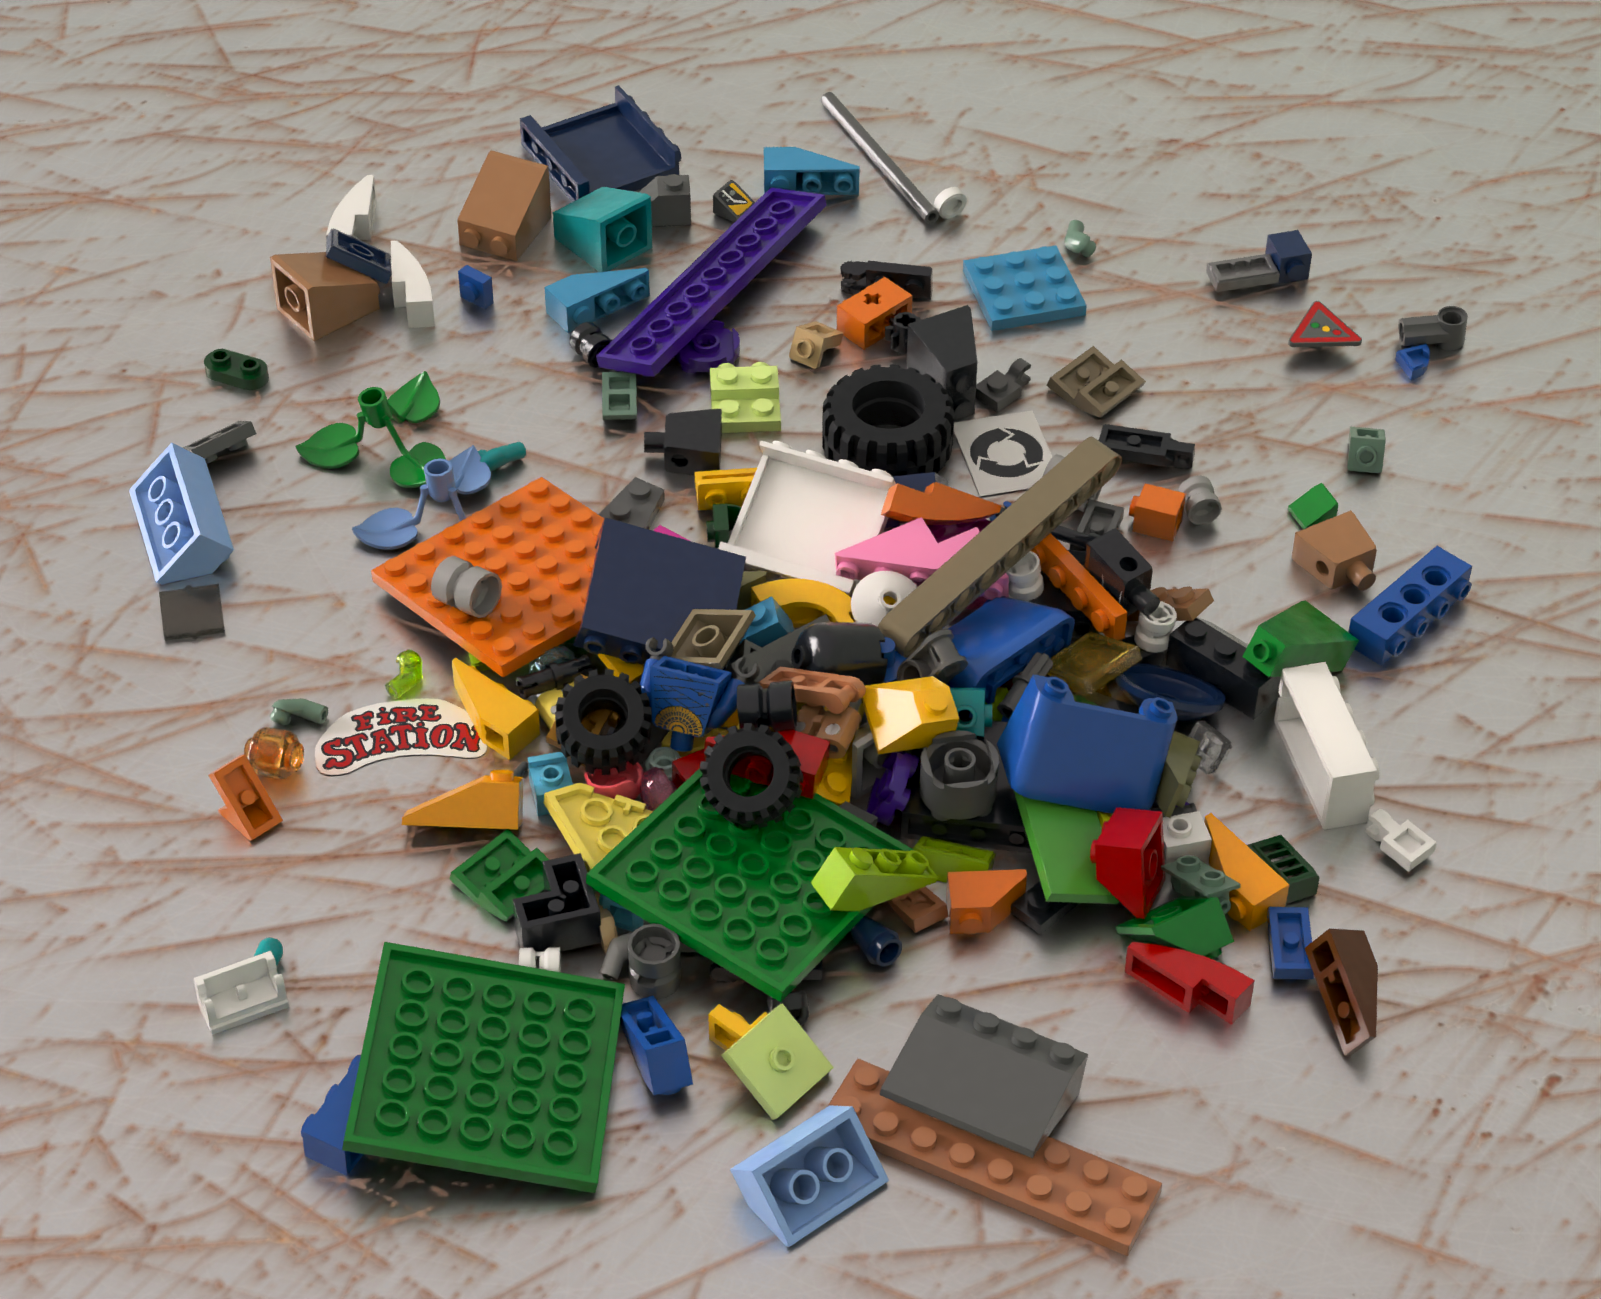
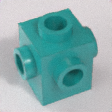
M950 688L957 712L959 713L961 710L967 709L973 715L969 721H962L959 718L956 731L975 733L976 739L977 736H984L985 727H992V704H985V688Z

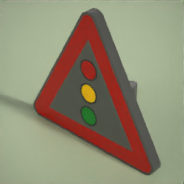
M1315 301L1289 338L1288 345L1290 347H1310L1321 350L1322 347L1360 346L1362 338L1320 301Z

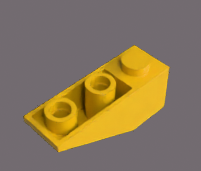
M456 657L452 660L454 687L481 741L511 760L540 735L539 709L531 701L524 700L509 691L503 684L496 683L481 674L474 666H469Z

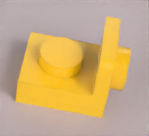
M718 1004L708 1013L709 1039L726 1051L768 1013L764 1012L749 1025L743 1016L736 1012L732 1013Z

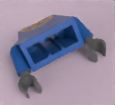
M652 637L645 644L646 650L651 657L645 661L640 681L641 694L647 693L653 724L656 727L672 731L670 747L676 751L687 752L693 749L694 736L704 737L712 729L720 728L736 711L737 686L757 679L760 668L756 662L750 673L743 674L741 670L746 659L741 657L735 662L734 666L737 676L736 678H731L732 672L672 658L673 645L666 638L663 641L662 649L656 652L658 641Z

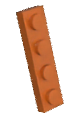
M1050 533L1031 550L1039 557L1042 571L1050 578V581L1056 588H1060L1066 594L1077 610H1081L1089 618L1094 628L1098 632H1102L1112 644L1124 639L1128 612Z

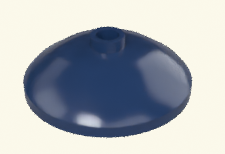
M1140 663L1123 664L1116 669L1114 678L1118 687L1137 707H1140L1145 699L1163 698L1173 703L1177 713V720L1189 721L1213 715L1220 711L1225 703V695L1217 687L1198 677L1178 670Z

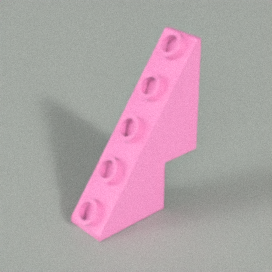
M920 517L836 552V575L852 580H862L874 572L893 571L908 577L918 587L980 531L975 527L937 543L923 518ZM1005 573L982 593L980 597L989 600L1001 596L1009 597L1008 575Z

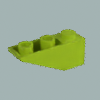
M834 847L811 884L830 910L861 911L936 883L939 878L929 866L928 859L915 850Z

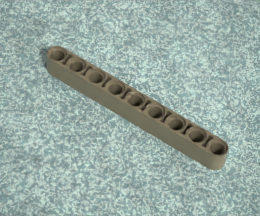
M1092 436L1085 439L887 613L878 625L884 637L891 638L895 642V650L908 658L921 646L925 638L947 626L1104 486L1118 471L1122 457Z

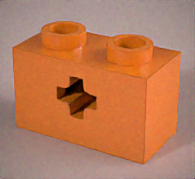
M884 277L837 305V330L843 332V336L865 350L885 337V326H889L891 317L894 318L897 314L903 312L912 313L913 295Z

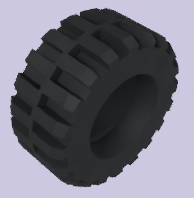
M880 364L872 365L867 370L863 368L854 370L850 377L846 374L837 382V385L834 384L827 393V398L823 402L822 447L825 450V457L836 462L840 459L848 460L855 463L859 468L868 471L880 469L886 471L892 477L931 472L938 473L950 459L952 453L955 413L952 398L940 383H936L932 376L927 373L924 375L919 374L920 372L915 368L903 369L900 368V365L890 364V367H881ZM876 425H896V426H901V428L886 429V428H878V427H875V426H876Z

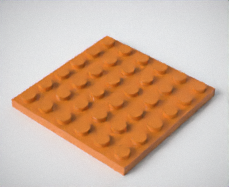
M540 477L372 569V580L501 677H505L578 634L597 550L595 549V543L604 518L543 477ZM456 556L470 562L474 567L479 566L499 576L502 584L501 596L490 614L486 617L477 618L434 598L431 591L432 577L436 568L444 559Z

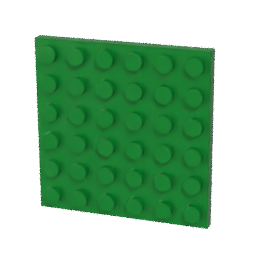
M699 768L587 873L586 884L650 924H661L678 935L680 942L781 1003L872 909V907L861 911L830 910L811 884L834 847L902 851L914 849L815 793L813 799L800 796V798L795 797L793 801L795 807L789 813L786 810L781 814L783 819L777 823L774 820L767 822V827L759 828L758 825H752L751 828H745L739 823L733 824L720 815L704 795L706 794L705 790L701 787L700 778L703 777V773ZM733 774L730 776V786L740 796H756L768 788V785L757 784L749 779Z
M384 942L342 1150L595 1193L598 1185L625 984Z

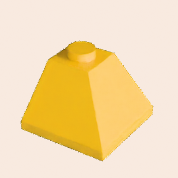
M934 676L865 686L866 693L861 700L878 754L929 747L932 744V739L937 735L948 731H956L959 716L950 688Z

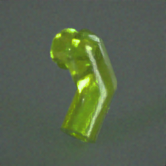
M405 650L397 655L396 663H399L400 674L385 685L388 694L394 699L402 696L422 680V659L413 650Z

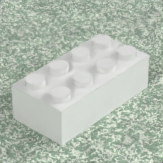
M1326 662L1282 669L1278 692L1280 697L1277 699L1274 722L1323 830L1367 823L1370 806H1373L1375 801L1373 790L1375 780H1378L1380 775L1379 765L1375 757H1370L1366 748L1365 735L1362 730L1357 729L1353 721L1352 708L1348 702H1344L1340 694L1338 678L1331 675Z

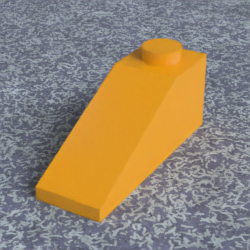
M493 770L490 772V775L482 776L407 810L402 817V825L518 830L523 822L524 777L514 776V772L510 770Z
M1209 813L1205 816L1204 820L1212 839L1209 865L1241 884V888L1229 891L1231 908L1227 913L1232 919L1239 921L1246 929L1251 931L1267 921L1268 907H1286L1289 884L1212 813Z

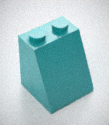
M601 187L553 212L554 238L598 272L611 271L653 248L651 196L646 193Z

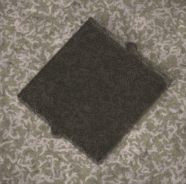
M219 584L198 587L188 585L184 589L159 592L165 641L189 637L197 639L199 636L225 632Z

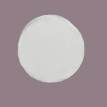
M949 187L936 197L934 208L942 218L949 219L963 211L967 198L958 187Z

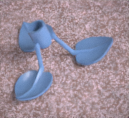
M474 445L449 461L446 459L431 460L424 466L426 484L420 486L421 495L414 517L405 509H384L371 515L360 525L352 527L353 534L363 543L383 550L398 549L410 544L418 537L415 525L421 522L427 495H430L437 502H445L451 499L460 521H462L466 516L457 497V492L469 495L484 489L491 481V471L485 462L480 461L481 457Z

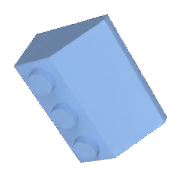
M829 1105L730 1169L748 1207L788 1247L889 1181L853 1106Z

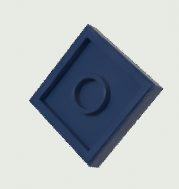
M334 228L330 230L326 238L327 258L382 283H388L392 275L391 255Z

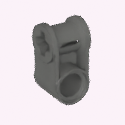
M940 630L925 638L921 646L898 667L897 681L934 676L947 684L956 675L961 673L967 667L968 662L964 656L959 655L953 643L954 635L951 630Z

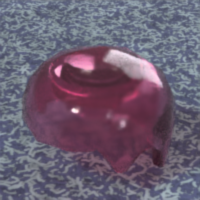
M653 767L646 771L641 778L640 796L642 803L646 804L647 810L654 811L678 789L668 779L663 768Z

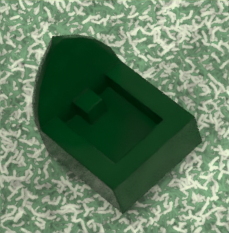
M728 503L712 505L713 521H706L707 542H714V546L717 549L720 542L728 543L729 531H732L742 508L741 506Z

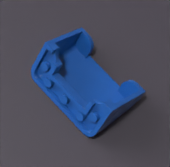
M1006 596L996 597L993 600L988 599L982 607L948 628L954 635L953 643L959 655L966 658L968 665L946 685L950 688H985V702L992 704L995 701L997 688L1022 672L1035 653L1047 654L1053 661L1051 670L1055 672L1059 669V658L1069 654L1075 620L1065 611L1058 608ZM967 709L961 710L958 713L959 717H973L972 713Z
M1033 674L1001 734L997 746L1008 783L1016 793L1024 797L1113 814L1116 807L1150 810L1158 791L1177 722V713L1172 702L1159 697L1145 699L1139 707V714L1075 702L1073 694L1065 681L1058 677H1045Z

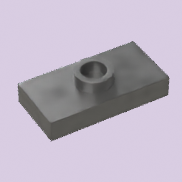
M1269 254L1207 263L1206 273L1216 292L1279 283L1280 273Z

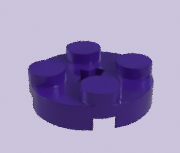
M711 320L674 357L681 364V369L691 374L710 372V368H717L723 363L734 365V361L740 354V337L733 327L731 332L729 329L724 328V322Z
M905 751L889 753L885 758L882 767L887 769L881 779L876 777L867 804V812L878 817L877 823L889 826L894 819L896 810H904L911 792L910 789L905 787L908 778H912L916 771L919 757Z

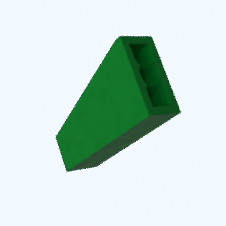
M1305 600L1261 623L1257 627L1242 657L1268 677L1281 676L1282 669L1321 662H1326L1330 672L1343 671L1359 640Z

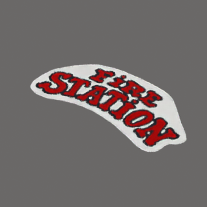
M407 699L364 706L347 712L338 718L319 739L315 748V763L317 769L322 774L341 775L350 773L366 764L398 756L438 755L477 758L486 753L487 745L481 741L466 710L441 699Z

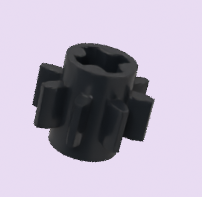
M909 312L897 314L894 318H890L889 326H885V340L891 341V349L901 354H907L908 324L920 321V317Z

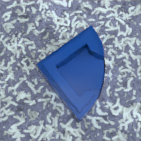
M1427 344L1396 352L1395 360L1410 380H1414L1426 372L1429 365L1430 349Z

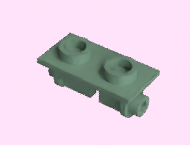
M1181 856L1177 861L1161 866V870L1171 875L1170 882L1174 891L1184 896L1218 897L1224 914L1231 908L1229 891L1241 888L1240 883L1226 876L1222 871L1216 870L1202 862L1196 856Z

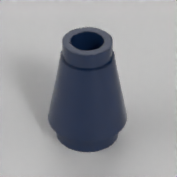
M864 916L849 931L868 961L872 964L888 966L895 962L901 954L902 943L898 933L867 916Z

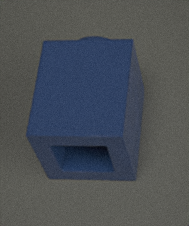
M1299 230L1269 234L1267 236L1265 254L1270 255L1280 273L1279 283L1277 284L1308 279L1312 252Z

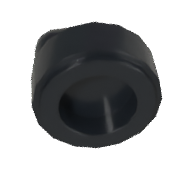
M804 990L790 992L781 1003L771 996H768L766 999L769 1013L783 1003L788 1011L799 1010V1016L795 1020L800 1026L807 1022L809 1018L807 992H804Z

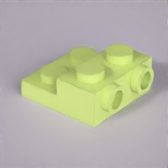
M756 362L751 367H735L733 364L723 363L717 368H710L711 409H722V433L781 431L777 366H769L765 362Z

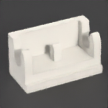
M271 951L193 978L199 1008L212 1035L289 1007L282 974L278 975L275 958Z

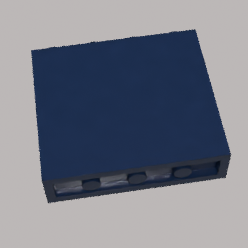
M619 85L615 86V103L544 127H541L531 115L520 118L521 144L537 163L549 166L550 178L571 202L601 187L637 191L644 188L657 176L679 175V162L682 159L679 147L665 136L664 131L650 120L647 112L642 111L635 103L633 97L627 95Z
M605 517L595 543V549H597L580 630L574 641V646L584 648L593 654L602 653L620 658L626 663L645 665V661L651 657L646 650L645 644L647 640L654 637L658 641L656 652L660 651L663 647L664 639L666 638L672 642L692 609H737L746 556Z

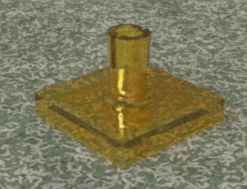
M1090 631L1050 658L1053 661V667L1046 677H1058L1067 683L1071 691L1085 696L1098 692L1112 698L1107 683L1141 661L1142 656L1138 646Z

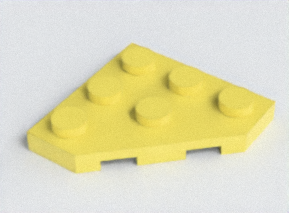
M579 782L546 792L543 803L573 853H581L588 873L653 811L647 810L645 803L617 794L615 799L595 793V787Z

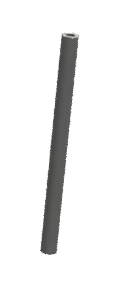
M832 92L825 93L821 98L823 106L923 220L928 224L934 223L939 217V212Z

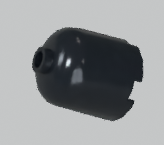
M821 622L811 624L800 633L791 654V661L795 669L859 678L865 686L883 683L888 665V659L881 658L880 642H885L884 635L872 623Z

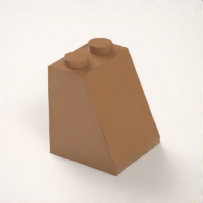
M491 150L457 219L459 245L518 261L552 217L549 166Z
M326 252L275 254L270 257L277 309L313 341L380 309L378 297L380 288L377 281L327 258Z

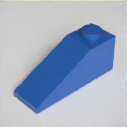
M649 996L623 1003L620 1024L641 1076L652 1094L672 1095L679 1092L682 1087L693 1085L685 1039L655 997Z

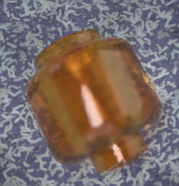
M264 727L260 728L254 733L253 737L247 740L244 754L258 776L281 780L289 778L300 769L304 759V747L293 732Z

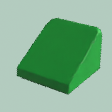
M1320 483L1288 506V511L1302 529L1337 516L1338 502L1324 484Z

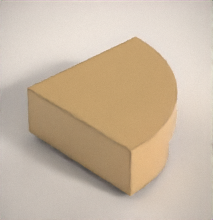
M600 907L601 925L599 927L601 946L606 955L611 940L618 937L613 915L609 910Z

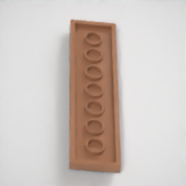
M858 1058L828 1106H853L875 1151L1126 1256L1129 1255L1161 1194V1182L1049 1136L1035 1156L1031 1158L880 1095V1090L890 1071Z

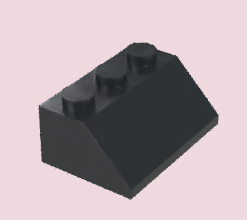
M1196 617L1193 621H1185L1169 635L1166 666L1193 675L1214 685L1225 695V702L1253 720L1280 697L1278 692L1281 676L1268 677L1242 656L1248 644L1212 622Z

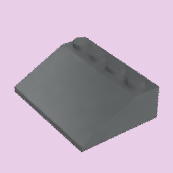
M937 994L920 1015L883 1083L880 1095L1033 1158L1079 1095L1088 1054L1074 1049L1067 1043L1057 1042L1039 1035L1029 1028L1019 1027L999 1019L992 1013L979 1011L960 1003L954 998Z

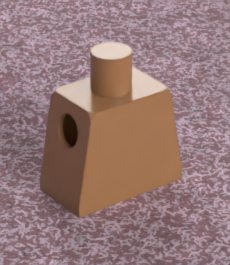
M1351 510L1295 532L1291 559L1328 588L1336 589L1352 582L1359 590L1364 591L1370 588L1376 580V575L1373 573L1377 552L1376 545Z

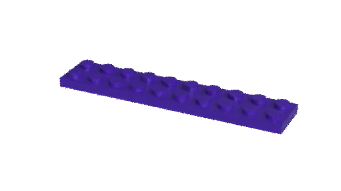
M771 187L596 355L599 367L612 369L617 372L624 371L641 374L646 377H654L680 350L827 206L825 195Z

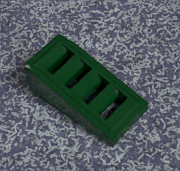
M1282 835L1247 845L1289 884L1286 904L1317 894L1318 874ZM1276 848H1277L1276 851H1273V852H1270V853H1266V854L1263 853V852L1270 851V850H1273V849H1276ZM1283 857V859L1274 862L1271 861L1272 859ZM1285 866H1289V868H1286V869H1283V870H1280V869H1279V868H1282V867H1285Z

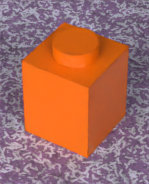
M1145 483L1140 496L1134 495L1130 504L1129 516L1134 517L1132 532L1173 542L1183 520L1186 493Z

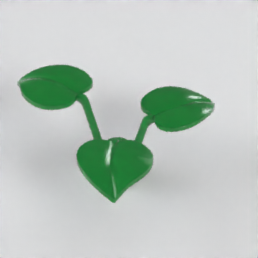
M426 371L404 384L388 400L382 388H367L358 396L362 412L356 414L358 418L357 433L355 428L349 424L335 423L320 429L308 440L295 446L301 457L310 464L326 469L339 468L349 464L359 455V448L356 443L363 439L365 422L373 428H383L386 426L403 455L395 459L390 466L392 480L404 488L420 487L426 484L424 474L426 463L434 459H446L445 455L438 446L428 442L418 443L408 451L391 420L401 424L405 420L409 423H420L429 419L440 407L439 394Z

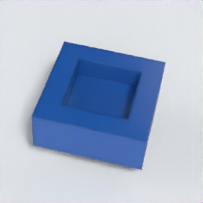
M468 265L458 271L461 298L483 309H487L494 303L492 277Z

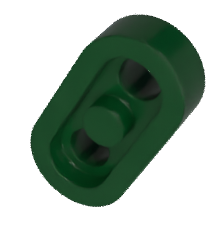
M216 349L210 352L204 359L207 377L220 383L245 390H256L265 386L269 380L267 364L258 358L226 349Z

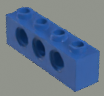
M1439 546L1434 547L1350 619L1348 632L1359 640L1354 650L1381 666L1392 656H1399L1407 643L1414 637H1421L1429 624L1436 618H1443L1452 604L1457 600L1462 601L1468 595L1472 583L1469 581L1472 565Z

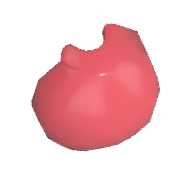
M627 762L626 770L618 773L616 768L610 769V775H602V769H595L594 774L591 775L588 772L584 773L587 785L595 787V793L615 799L617 794L635 800L643 790L646 782L645 772L639 762L635 765Z

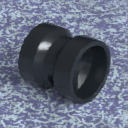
M592 322L580 324L574 329L569 339L571 348L577 354L582 355L583 359L594 368H599L596 355L612 341L608 336L602 334L600 328Z

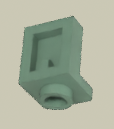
M1350 426L1348 470L1381 473L1386 443L1385 430Z

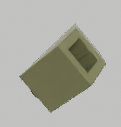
M1174 731L1155 798L1163 814L1171 818L1176 805L1181 808L1184 807L1202 759L1201 756L1196 755L1200 741Z

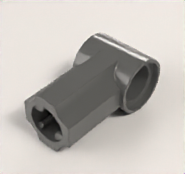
M1447 306L1440 309L1437 315L1399 319L1398 329L1401 347L1436 344L1441 349L1450 351L1461 348L1465 343L1468 319L1466 311L1457 306Z

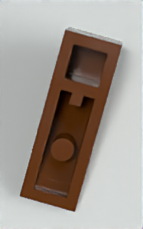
M1329 928L1304 949L1344 1056H1351L1376 1037L1378 965L1364 930Z

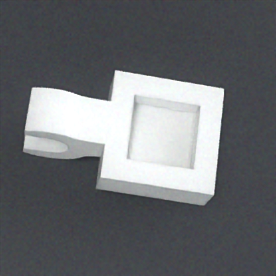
M1379 809L1370 815L1369 820L1373 824L1365 832L1373 840L1381 841L1380 849L1408 872L1434 853L1437 842L1409 820L1399 825L1383 809Z

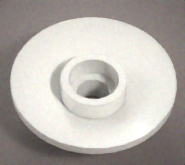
M878 571L867 575L857 584L852 594L851 611L855 621L858 623H872L878 627L886 614L914 591L917 586L908 577L893 571ZM890 596L895 599L896 603L888 605L884 602L883 598Z

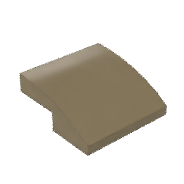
M1092 346L1051 376L1046 386L1080 410L1101 418L1144 386L1146 381L1122 359L1114 365L1097 348Z

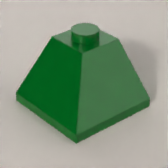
M1180 896L1148 911L1145 919L1135 917L1115 926L1118 934L1134 940L1182 949L1210 959L1221 955V948L1234 942L1218 897Z

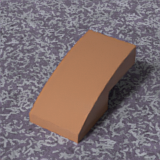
M926 886L887 901L898 916L915 933L949 917L947 904Z

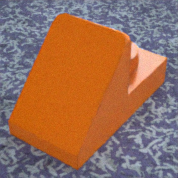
M245 754L236 757L208 775L225 803V806L218 810L219 813L249 841L254 840L283 821Z

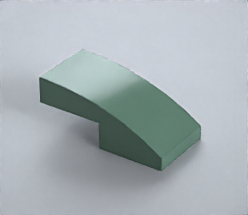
M624 371L602 372L603 420L637 419L635 373Z

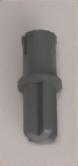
M1035 653L1022 673L1013 677V686L997 706L998 711L1007 719H1010L1032 675L1046 677L1052 669L1053 661L1047 654Z

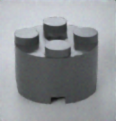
M957 730L937 735L932 739V744L927 749L926 747L923 749L920 769V796L923 803L931 810V814L935 819L940 821L970 819L977 816H987L992 811V805L997 797L999 754L995 746L988 740H986L985 744L976 739L975 733Z

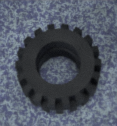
M596 669L589 671V677L586 679L580 674L574 678V687L567 684L563 689V697H558L555 712L557 742L561 744V752L565 758L571 756V764L577 768L584 764L588 773L594 774L595 769H602V775H610V769L616 768L618 773L625 771L627 762L635 765L639 761V752L645 754L648 748V740L651 739L652 711L651 707H649L647 693L641 694V685L636 680L630 684L629 675L622 672L619 677L614 676V670L605 669V675H598ZM600 709L615 711L626 721L619 731L610 735L593 734L585 729L581 722L589 713Z
M744 723V728L737 729L736 726L727 728L729 733L724 737L719 733L714 738L716 744L712 748L707 746L704 752L707 758L705 762L701 761L700 771L703 773L700 782L701 787L706 793L704 795L716 811L733 824L739 823L745 828L758 825L759 828L767 827V822L774 820L776 823L783 819L781 814L786 810L789 813L795 807L793 804L795 797L800 798L802 792L800 782H803V773L800 769L801 763L789 742L777 731H771L768 726L760 725L758 728L754 727L752 723ZM749 756L766 757L774 768L773 779L768 788L756 796L744 797L737 795L730 786V776L735 765Z

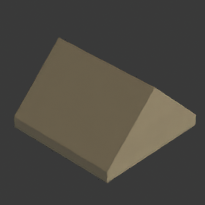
M692 609L671 642L674 649L671 657L723 670L755 618V613L753 610Z

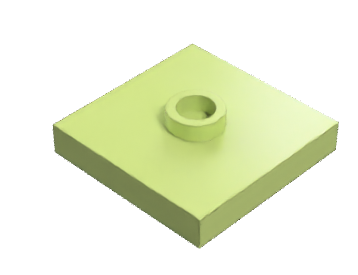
M783 1003L775 1007L721 1055L772 1120L780 1117L834 1068Z

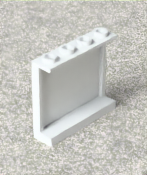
M760 441L759 446L763 455L728 543L720 542L718 549L746 556L744 571H766V581L770 582L780 579L814 580L836 587L852 598L854 589L861 580H852L836 575L835 553L883 533L889 517L882 516L881 512L888 489L896 484L894 478L886 471L880 469H872V471L861 469L855 463L848 460L840 459L836 462L826 459L816 451L806 450L804 453L793 450L791 446L780 441H773V443Z

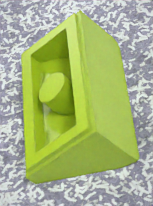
M924 836L913 847L914 850L920 852L928 859L929 866L939 878L937 881L947 883V872L992 870L996 853L993 851Z

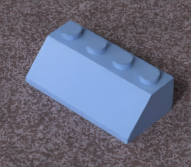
M171 443L129 489L156 583L161 585L212 574L221 563L229 558L234 550L205 458Z

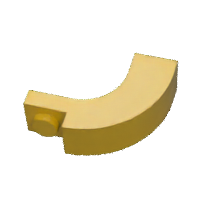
M780 579L751 587V606L772 596L792 620L794 628H800L827 614L830 622H856L851 611V597L829 584L808 579Z

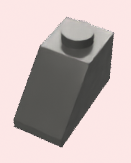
M671 174L668 176H657L639 191L651 196L652 227L691 225L689 175Z

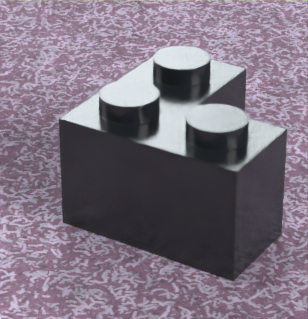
M581 853L542 861L544 892L512 899L515 931L520 948H533L538 952L545 951L548 947H560L561 951L601 943L599 927L601 925L600 909L593 888L586 884L587 870Z

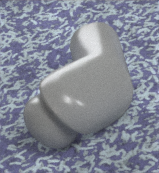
M633 932L611 940L599 975L611 980H618L624 962L628 961L627 944Z

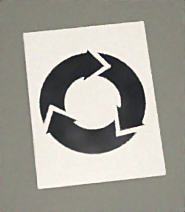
M1032 410L954 422L955 436L980 497L1031 488L1042 478L1045 468L1052 458V454Z

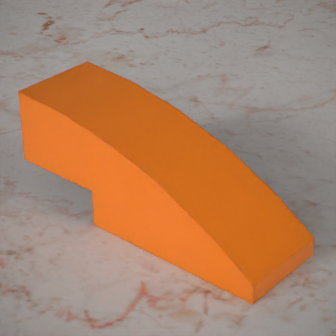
M938 482L927 486L925 492L897 483L888 489L881 515L903 522H911L922 517L926 525H953L989 518L1000 513L1002 506Z

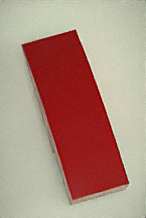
M1132 942L1127 947L1125 973L1188 1013L1200 1004L1232 1025L1251 1006L1255 980L1232 967L1199 954L1158 944Z

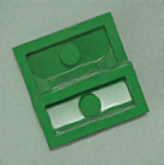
M506 829L454 869L449 879L474 902L489 913L507 922L514 916L512 899L544 892L542 861L549 859L538 848L530 851L509 829Z

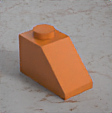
M1026 869L947 872L946 903L950 934L990 933L1011 914V904L1026 893Z

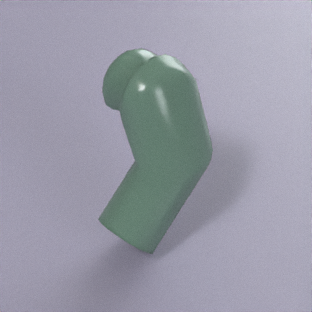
M1072 220L1069 223L1065 236V246L1073 253H1081L1084 257H1090L1096 250V243L1090 240V236L1083 233L1084 224L1081 221Z
M303 698L280 699L271 706L274 709L270 714V719L273 722L286 726L290 723L291 715H295L323 724L328 716V707Z

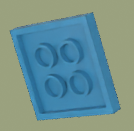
M1056 245L963 260V272L991 331L1086 316L1087 305Z

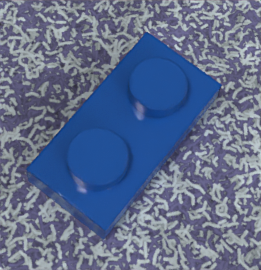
M1268 907L1267 924L1273 979H1314V973L1304 949L1312 942L1308 907Z

